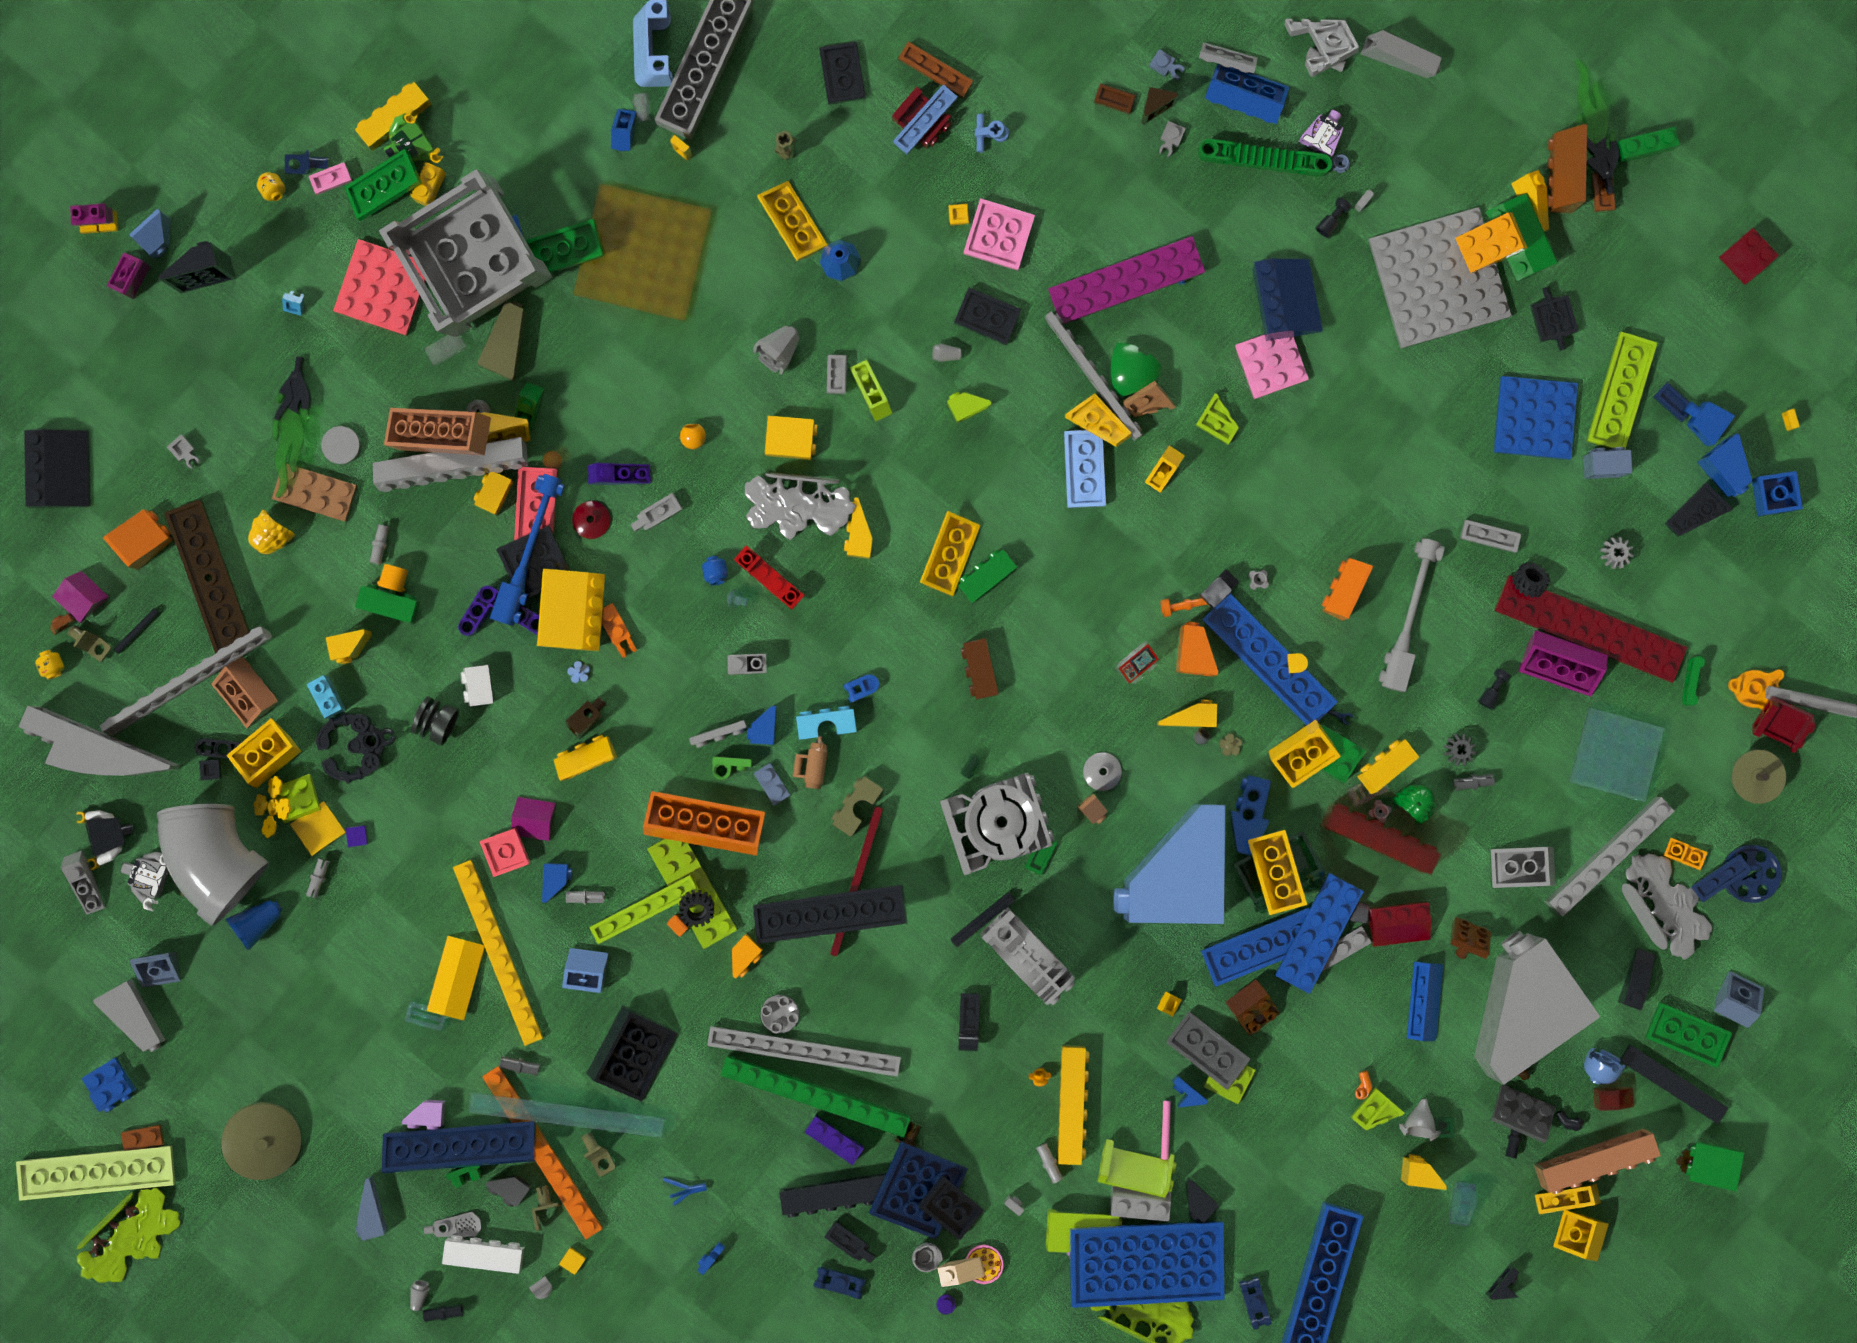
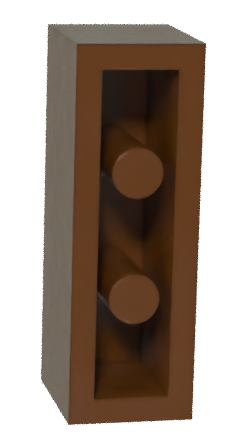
M986 638L963 643L964 648H960L962 658L967 659L968 666L965 667L967 678L971 677L972 685L969 686L971 697L975 696L976 700L999 695Z

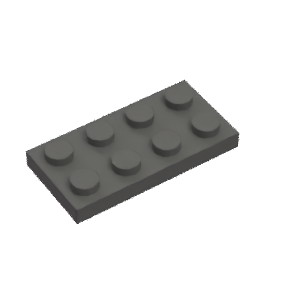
M1191 1012L1187 1013L1166 1041L1167 1044L1227 1090L1251 1060Z

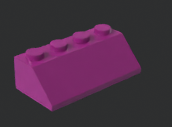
M1535 630L1527 644L1519 672L1591 697L1607 670L1608 655Z

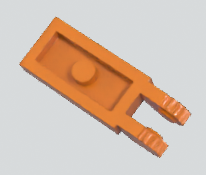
M611 603L602 609L601 623L622 658L627 656L626 651L620 644L627 640L628 646L633 652L637 651L631 639L632 636L615 605Z

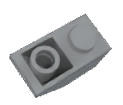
M766 654L727 655L728 675L767 673Z

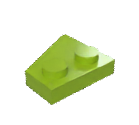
M1216 393L1196 424L1197 427L1229 445L1239 428Z
M1375 1088L1351 1115V1118L1362 1128L1369 1130L1378 1124H1383L1390 1119L1404 1115V1112Z

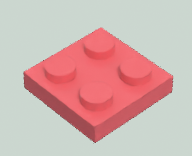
M516 827L479 841L493 877L530 864Z

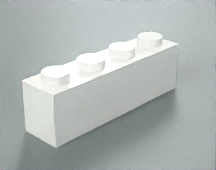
M452 1235L451 1238L445 1240L442 1264L517 1274L522 1271L525 1247H520L519 1243L510 1242L508 1245L501 1244V1241L489 1240L488 1243L481 1242L482 1239L480 1238L464 1240L462 1236Z

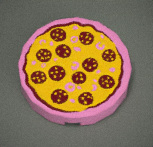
M985 1244L971 1249L966 1259L981 1257L985 1272L984 1277L973 1281L980 1284H988L997 1280L1002 1273L1004 1265L999 1251Z

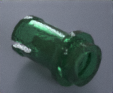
M970 754L964 768L960 769V774L968 779L971 776L974 777L973 773L982 759L974 754Z

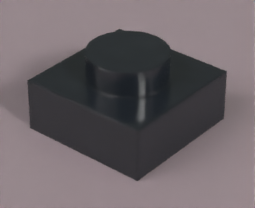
M220 760L199 761L201 780L222 779Z

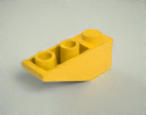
M854 498L852 503L856 507L852 513V520L847 523L846 532H850L849 540H845L844 551H847V556L870 559L873 539L858 498Z

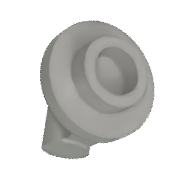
M544 1276L530 1286L529 1289L537 1299H544L550 1295L552 1285Z

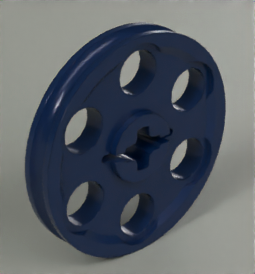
M1744 845L1734 849L1726 857L1723 864L1737 856L1739 852H1743L1746 855L1745 861L1752 871H1757L1753 874L1754 878H1745L1749 874L1748 872L1727 886L1726 890L1734 898L1743 902L1758 903L1770 898L1777 891L1781 882L1782 872L1778 859L1768 849L1757 845ZM1759 851L1765 854L1763 862L1756 860L1755 856ZM1768 868H1773L1776 872L1775 877L1772 879L1766 876ZM1741 885L1747 888L1748 892L1745 896L1738 894V888ZM1759 885H1764L1767 888V892L1763 896L1757 892Z

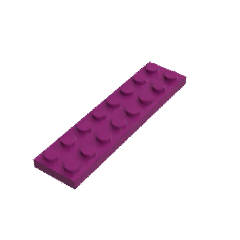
M1193 236L1048 288L1056 313L1063 321L1061 325L1199 276L1204 274L1205 270Z

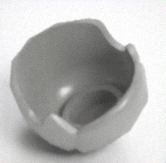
M927 1242L918 1245L912 1254L914 1266L922 1272H930L937 1269L943 1260L940 1249L934 1244Z

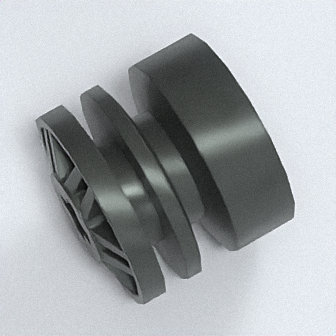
M427 696L415 713L411 733L418 734L420 732V737L424 738L430 731V741L443 746L455 726L459 709L446 704L440 711V701L436 700L433 703V698Z

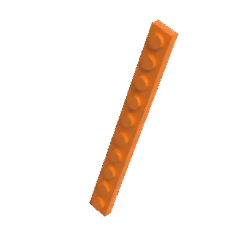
M499 1066L482 1076L511 1123L535 1122ZM536 1123L535 1161L584 1238L588 1239L602 1230L603 1227Z

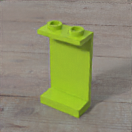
M1106 1140L1103 1146L1097 1182L1163 1198L1166 1197L1168 1191H1172L1174 1180H1171V1175L1176 1170L1175 1155L1171 1154L1168 1160L1113 1148L1114 1141Z
M1048 1209L1046 1250L1048 1252L1070 1253V1228L1122 1226V1218L1102 1214L1062 1213L1054 1209Z

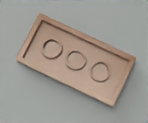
M283 463L272 499L346 522L357 485Z

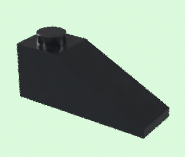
M1636 948L1618 1003L1642 1011L1648 994L1655 954Z

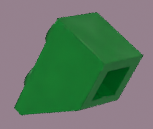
M527 382L519 394L515 417L527 419L529 430H532L542 404L545 389Z

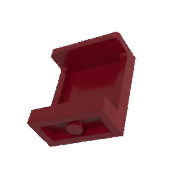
M916 87L893 113L892 120L904 129L929 99ZM944 113L919 143L926 149L930 145L933 147L939 140L938 135L942 131L946 132L951 126L952 116Z
M1771 696L1752 724V733L1759 738L1762 734L1790 746L1791 752L1796 753L1798 748L1801 749L1803 747L1806 736L1814 731L1816 724L1813 714Z

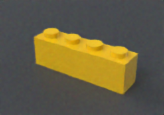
M415 82L409 83L402 88V92L397 96L393 95L390 97L386 105L375 109L371 117L360 121L355 131L367 146L374 151L389 139V129L395 117L407 113L410 108L413 110L411 113L413 116L419 115L432 103Z

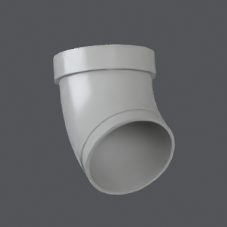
M195 804L163 809L157 812L159 844L167 869L179 890L198 909L197 915L214 927L248 893L264 873L269 862L256 851H248L241 842L236 828V819L234 818L235 807L224 804Z

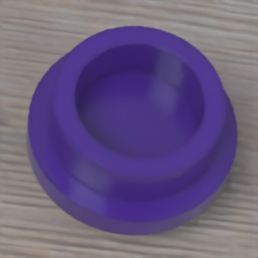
M947 1294L940 1296L936 1303L937 1309L942 1314L952 1313L956 1307L955 1299Z

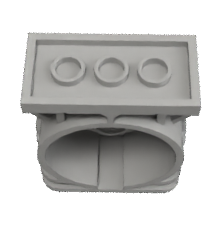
M1027 772L988 785L977 791L971 798L960 794L940 801L964 875L986 868L990 859L1010 860L1052 846L1051 842L1055 841L1051 830H1047L1046 823H1049L1046 812H1041L1039 805L1043 803L1040 794H1035L1033 787L1037 785L1033 775L1029 776ZM1000 789H1004L1006 796L1018 802L1025 811L1027 826L1025 833L1021 837L1023 846L1020 848L1016 838L1023 829V815L1015 804L1003 800ZM982 795L985 796L987 806L982 811L980 817L981 830L990 841L1001 845L1003 854H999L997 847L987 843L979 834L977 815L983 806ZM964 799L970 801L968 806L965 805ZM966 811V831L961 833L957 830L952 816ZM1003 816L1007 819L1005 827L997 826L996 820L998 817ZM963 836H968L973 846L978 850L977 852L965 855L961 842ZM982 855L988 856L985 863Z
M1009 907L1005 908L980 933L982 939L991 945L997 954L1046 1005L1051 1003L1053 1006L1061 998L1060 993L1064 990L1066 992L1075 985L1073 974Z

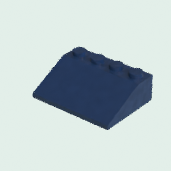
M1267 259L1255 261L1252 271L1266 341L1323 332L1309 259Z

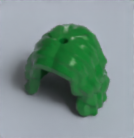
M1422 785L1404 787L1392 798L1394 805L1403 807L1406 812L1415 818L1416 824L1425 823L1434 814L1433 809L1436 808L1433 791Z

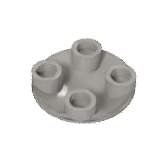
M772 996L764 1002L761 1008V1020L764 1026L773 1033L788 1032L798 1022V1006L788 996Z

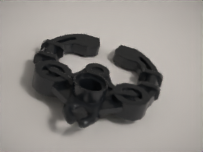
M344 713L337 718L331 717L319 731L316 738L317 749L328 750L331 746L329 734L337 729V725L343 724L346 727L351 724L352 729L358 735L348 742L347 748L352 753L364 754L361 760L362 767L356 768V772L350 773L349 770L340 771L337 762L333 758H328L321 762L323 771L330 777L346 781L349 784L353 780H363L366 776L381 768V755L384 747L391 745L396 737L392 736L390 740H385L384 735L386 733L392 735L394 730L389 728L379 730L372 724V720L366 714L347 715ZM372 736L376 738L374 746L370 742Z

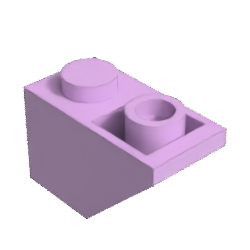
M425 1100L402 1120V1124H406L408 1128H419V1125L427 1126V1129H438V1126L444 1125L446 1101Z

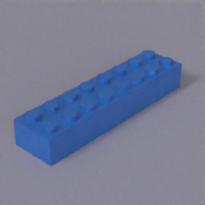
M1322 1202L1281 1343H1327L1363 1220V1215L1360 1212Z

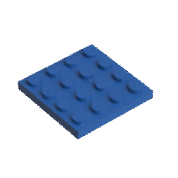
M1501 376L1494 453L1570 460L1572 456L1578 383Z

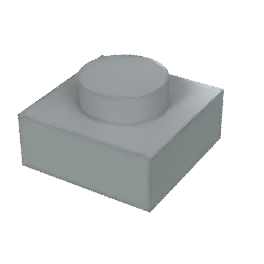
M1008 1195L1004 1200V1204L1018 1216L1023 1213V1202L1016 1196L1012 1198Z

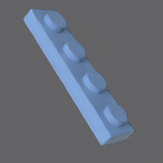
M943 84L893 140V143L908 155L958 97Z

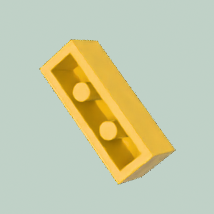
M1406 739L1402 741L1395 740L1388 746L1390 749L1386 753L1384 751L1380 752L1374 757L1375 762L1372 764L1367 763L1360 769L1361 773L1357 777L1370 794L1378 792L1419 758Z

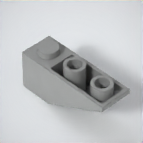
M79 851L64 857L61 869L86 915L104 909L105 905L93 872L90 870L91 867L87 863L83 852Z

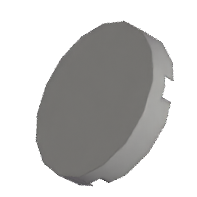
M343 426L333 427L328 430L323 436L321 443L322 452L325 457L332 463L339 465L352 462L359 455L361 448L360 439L356 433L350 428Z

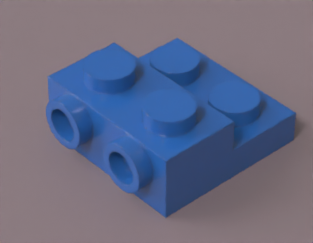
M117 1057L81 1078L91 1094L89 1097L99 1112L103 1110L106 1113L116 1107V1102L120 1100L122 1103L133 1097L131 1093L136 1091Z

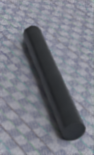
M153 608L114 650L120 654L160 612Z

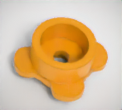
M1038 1068L1034 1073H1030L1028 1077L1030 1080H1033L1034 1085L1044 1086L1048 1083V1079L1051 1078V1073H1047L1044 1068Z

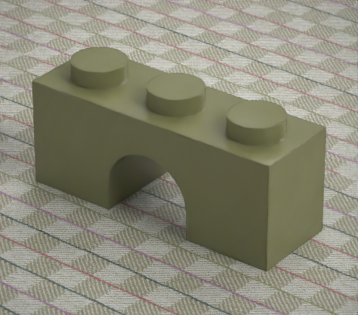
M865 776L862 779L860 777L853 785L855 788L852 795L847 794L842 802L845 804L841 811L837 809L831 818L834 820L832 825L852 837L862 822L853 812L855 803L865 800L873 805L883 790L882 787Z

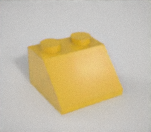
M363 629L326 637L330 660L336 661L337 664L351 663L352 659L359 656L371 638L372 632Z
M1415 1154L1403 1157L1401 1180L1405 1184L1446 1190L1447 1186L1424 1158Z
M1564 1210L1553 1247L1586 1260L1598 1261L1608 1224L1585 1215Z

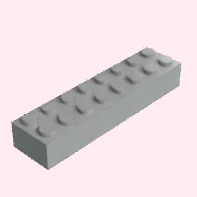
M709 0L654 119L658 126L692 140L755 4L754 0Z

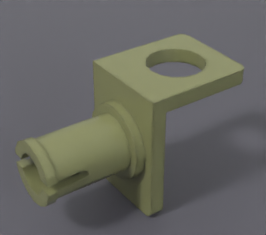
M76 625L72 626L68 631V635L76 640L73 646L88 652L99 662H103L112 649V646L98 635L86 630L82 631ZM99 645L104 646V652L101 655L96 654V648Z
M592 1132L585 1134L581 1138L588 1150L584 1157L592 1162L598 1176L603 1177L615 1170L616 1166L608 1150L598 1146ZM603 1159L609 1161V1167L606 1170L599 1168V1162Z
M548 1186L536 1188L539 1206L532 1209L536 1231H542L538 1211L561 1206L560 1203H551Z

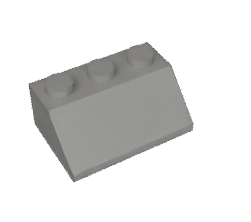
M1112 1186L1111 1216L1169 1221L1171 1192L1168 1191L1166 1197L1163 1198Z

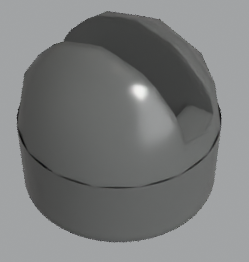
M1199 728L1194 734V741L1197 744L1204 745L1211 739L1210 733L1204 728Z

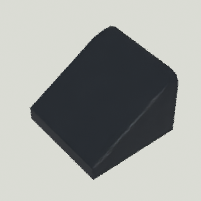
M1357 903L1348 921L1368 924L1369 904Z

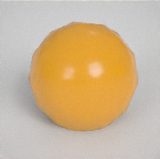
M687 424L683 426L680 431V441L686 448L698 449L705 443L706 433L701 425Z

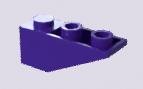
M594 463L588 465V484H651L650 465Z

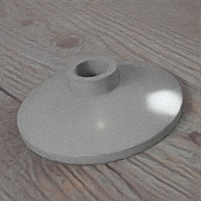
M1103 752L1089 757L1083 768V775L1087 784L1099 791H1106L1115 787L1122 774L1119 761L1113 755ZM1101 768L1106 769L1107 772L1105 775H1101L1099 773V770Z

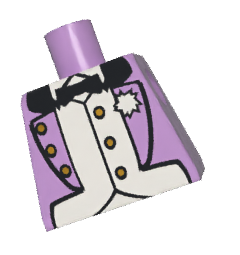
M1331 110L1328 117L1320 114L1298 142L1316 153L1325 154L1331 158L1343 130V127L1337 124L1341 114L1335 110Z

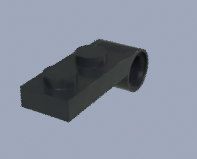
M961 993L958 1051L978 1052L980 994Z

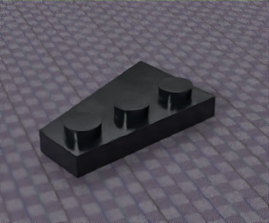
M1706 482L1664 524L1679 537L1734 509Z

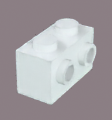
M488 665L463 668V672L460 674L461 682L466 686V691L463 692L464 702L468 703V706L493 703Z

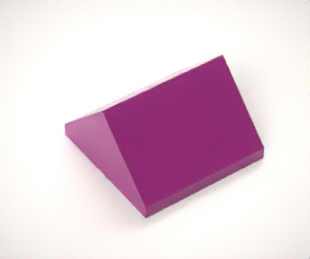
M123 252L106 286L134 299L150 265Z
M82 571L66 577L52 596L80 624L109 598Z
M517 797L512 813L511 829L516 827L521 837L550 841L556 803Z

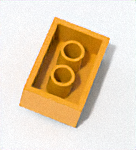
M1509 212L1455 238L1470 273L1479 272L1528 248L1513 214Z

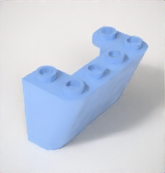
M649 0L633 18L635 82L641 87L670 86L673 81L672 73L669 70L668 55L653 56L652 30H664L669 27L671 22V11L667 0ZM656 61L664 63V67H653Z

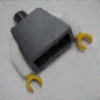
M101 810L76 813V815L83 816L82 820L77 821V823H85L94 857L87 860V863L90 861L95 863V866L90 868V870L97 869L100 865L112 861L122 851V846L125 844L124 836L134 834L132 823L120 825L119 818H115L111 813Z

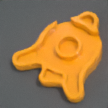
M1780 669L1771 673L1749 670L1737 678L1731 679L1728 683V688L1742 705L1762 710L1769 700L1765 698L1767 686L1779 688L1778 684L1784 678V672Z

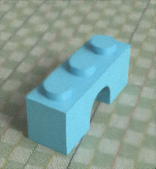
M849 706L838 707V711L831 712L830 708L821 709L819 714H812L811 711L800 712V716L796 717L799 740L817 738L819 736V725L824 721H831L836 725L837 735L857 732L854 709H850Z

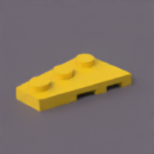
M1095 393L1065 414L1066 419L1115 447L1131 437V432Z

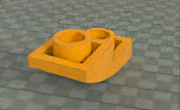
M1670 838L1664 856L1701 870L1708 852Z

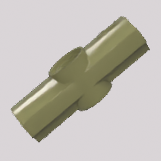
M785 130L777 133L775 138L777 145L774 152L786 161L794 158L797 139Z

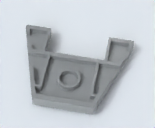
M1285 19L1284 25L1290 37L1310 33L1321 55L1320 57L1306 59L1305 66L1311 77L1358 53L1359 46L1345 20L1310 22L1309 19H1302V22H1292V19Z

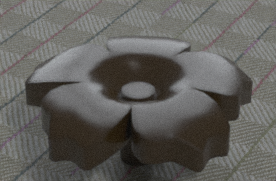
M1687 1149L1682 1151L1683 1156H1679L1676 1159V1164L1681 1165L1680 1169L1683 1173L1687 1172L1688 1164L1693 1162V1157L1690 1156V1151Z

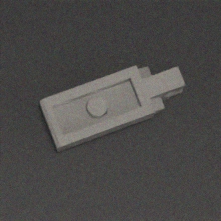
M671 493L641 511L637 515L639 520L630 525L635 532L642 528L646 531L683 509L674 494Z

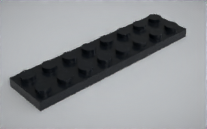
M903 885L753 905L757 944L908 924Z

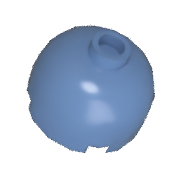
M1596 1048L1589 1049L1584 1061V1069L1590 1080L1598 1085L1601 1083L1610 1084L1618 1080L1625 1068L1624 1064L1622 1066L1619 1064L1621 1060L1607 1051L1601 1050L1599 1053L1595 1052Z

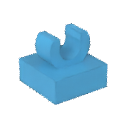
M291 291L289 294L285 293L282 298L283 311L302 316L304 312V294L301 293L300 297L294 296V291Z

